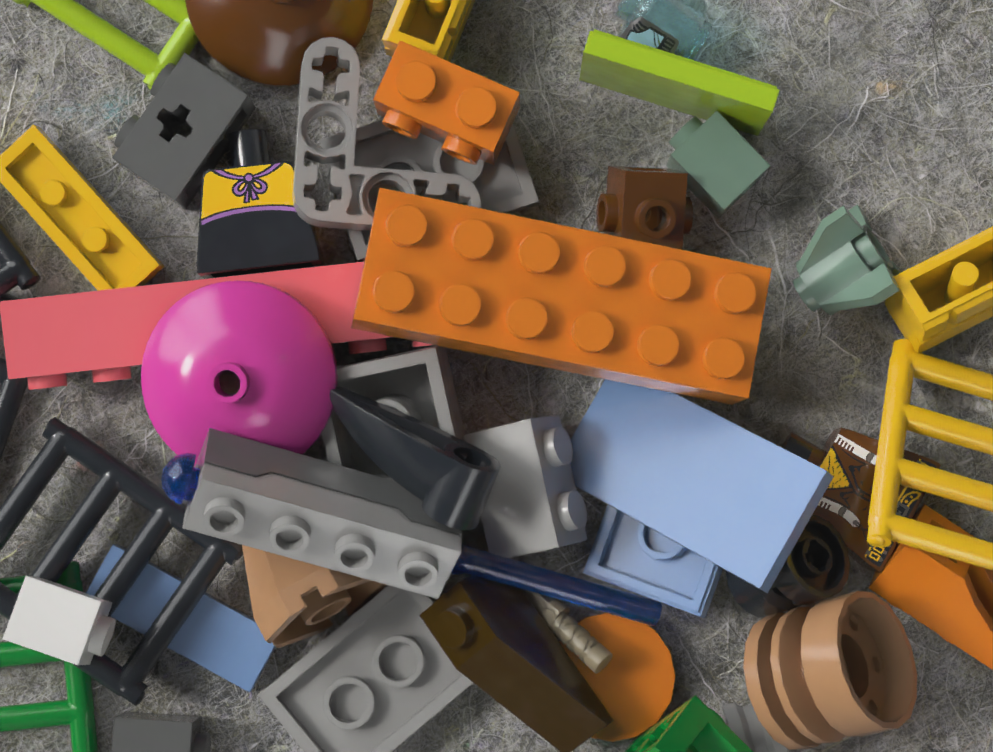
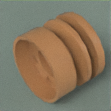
M855 591L822 600L812 608L797 607L787 613H775L765 616L752 626L745 642L743 669L748 696L758 720L772 739L789 750L809 749L818 747L821 743H836L846 736L863 737L898 729L911 717L917 699V671L912 647L901 621L889 604L873 592Z

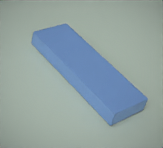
M112 544L86 594L95 595L126 550L118 544ZM148 562L111 617L145 635L182 579ZM205 592L167 648L240 688L251 692L276 647L272 642L268 643L265 641L254 618Z

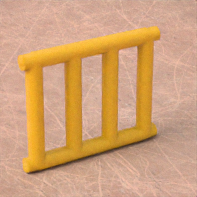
M908 339L895 340L889 359L868 516L867 542L874 547L884 548L890 546L891 541L993 570L992 542L896 515L900 485L993 512L992 484L903 458L907 431L993 456L992 428L910 404L913 378L993 401V374L917 353Z

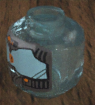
M621 0L614 14L624 20L619 31V37L691 60L694 59L704 44L713 25L706 20L708 6L704 0Z

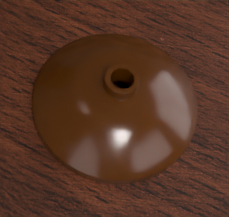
M185 0L187 14L196 37L217 63L242 79L275 87L300 85V71L304 53L313 42L321 38L335 37L342 39L355 50L367 29L373 8V0ZM332 55L324 56L322 65L312 66V70L323 72V76L327 75L338 67L337 57Z

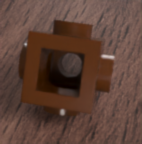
M608 166L606 194H600L597 203L596 221L598 230L608 235L683 250V237L690 233L693 223V204L690 197H686L688 173L669 168Z

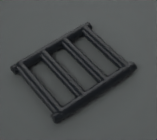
M54 417L47 423L42 434L47 439L46 443L0 507V552L67 456L79 462L99 476V478L30 576L40 577L57 583L120 491L149 510L151 514L94 595L95 597L112 602L108 617H111L172 528H175L204 548L123 667L105 654L102 657L94 654L90 665L73 664L116 695L137 706L144 699L145 692L148 689V686L143 683L224 564L227 562L232 566L236 560L242 557V545L183 529L186 504L73 427ZM0 582V614L10 620L20 590L18 593H15Z

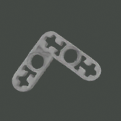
M335 37L321 38L308 47L304 53L300 71L292 192L293 206L301 219L310 225L318 227L371 231L374 211L369 205L368 195L379 184L394 185L401 192L416 195L415 186L425 187L424 197L442 200L446 190L456 192L457 202L481 208L480 193L475 185L463 176L448 173L354 166L360 78L359 57L350 44ZM326 55L337 57V66L348 70V73L338 74L334 91V101L347 99L348 106L331 100L308 102L309 95L320 100L322 98L323 72L312 70V66L322 65ZM319 116L333 117L344 128V140L334 148H320L310 140L307 130L308 125ZM304 158L321 164L344 162V169L331 165L329 171V191L340 194V200L330 201L327 211L315 210V200L310 197H304V191L314 190L318 175V164L306 167L304 165Z

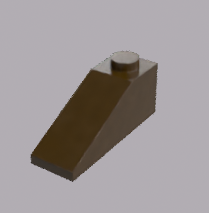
M502 560L459 581L419 615L460 673L560 752H572L614 721Z

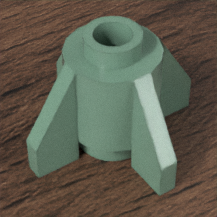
M858 204L850 210H847L843 205L820 222L801 259L796 262L799 277L793 280V285L803 302L813 312L822 308L827 314L832 316L840 310L878 305L900 290L894 276L902 271L893 260H890L884 247L873 234L867 217Z

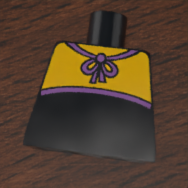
M247 129L229 133L232 167L209 169L204 171L202 176L196 262L197 274L204 279L324 266V258L315 226L301 219L293 206L294 162L280 161L270 163L266 130Z

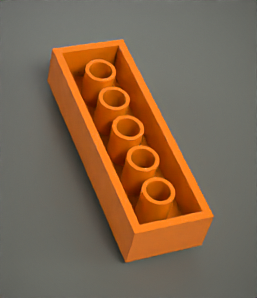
M379 188L351 328L733 405L749 399L772 268Z

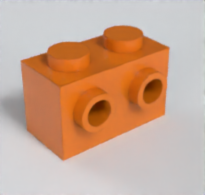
M400 40L373 101L378 115L384 117L382 124L387 128L412 139H417L421 133L442 142V151L463 162L477 165L478 160L481 159L495 165L519 111L520 92Z

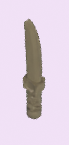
M479 535L477 537V545L485 564L489 567L501 561L491 562L485 535ZM509 558L502 559L551 632L554 633V636L563 644L565 643L566 647L575 655H578L579 659L595 674L603 670L612 659L613 654L593 636L591 637L584 627L577 624L578 622L568 614L570 608L559 598L551 600Z

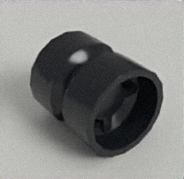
M812 515L768 593L726 571L728 587L735 601L746 612L758 618H764L775 613H786L801 605H809L837 594L843 589L848 580L850 561L848 550L841 534L829 521L818 515Z

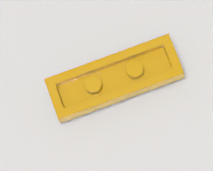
M33 124L0 155V182L98 291L144 286L165 267L40 127Z

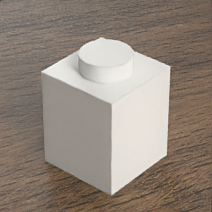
M26 576L3 640L75 665H90L94 654L101 657L104 655L112 638L116 619L108 617L112 602L40 577Z

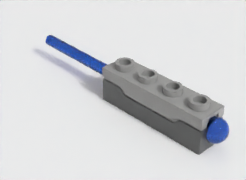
M209 428L196 464V454L183 453L173 457L165 465L162 472V487L166 495L180 505L183 500H187L183 529L436 599L439 598L451 573H468L650 626H656L661 616L662 604L659 601L462 545L461 530L435 521L423 511V501L410 493L396 481L212 428Z

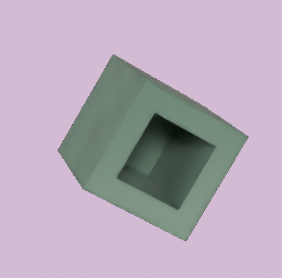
M718 111L704 123L696 116L693 117L669 141V144L675 151L670 155L666 166L669 169L688 173L687 188L718 219L757 183L771 166Z

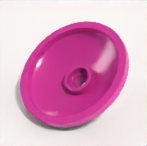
M236 280L210 284L187 294L177 301L163 315L152 331L146 345L141 367L142 395L147 413L155 430L172 451L193 466L197 462L209 428L303 455L320 437L333 411L330 391L336 389L338 384L334 351L324 328L306 306L290 294L276 287L253 281ZM225 370L233 371L240 379V388L235 395L225 393L220 387L219 379Z

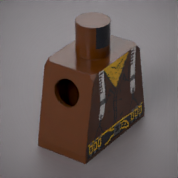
M841 427L832 431L821 449L797 434L790 432L781 448L823 468L833 476L812 515L822 517L836 528L847 547L848 555L869 571L882 572L897 542L891 541V545L884 548L874 547L867 542L868 516L879 440ZM904 450V459L938 469L941 467V464L932 459ZM900 485L896 515L911 519L926 492Z

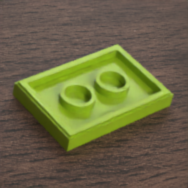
M596 29L589 32L583 51L579 77L581 81L705 120L718 111L734 129L756 136L759 135L771 116L780 91L777 89V86Z

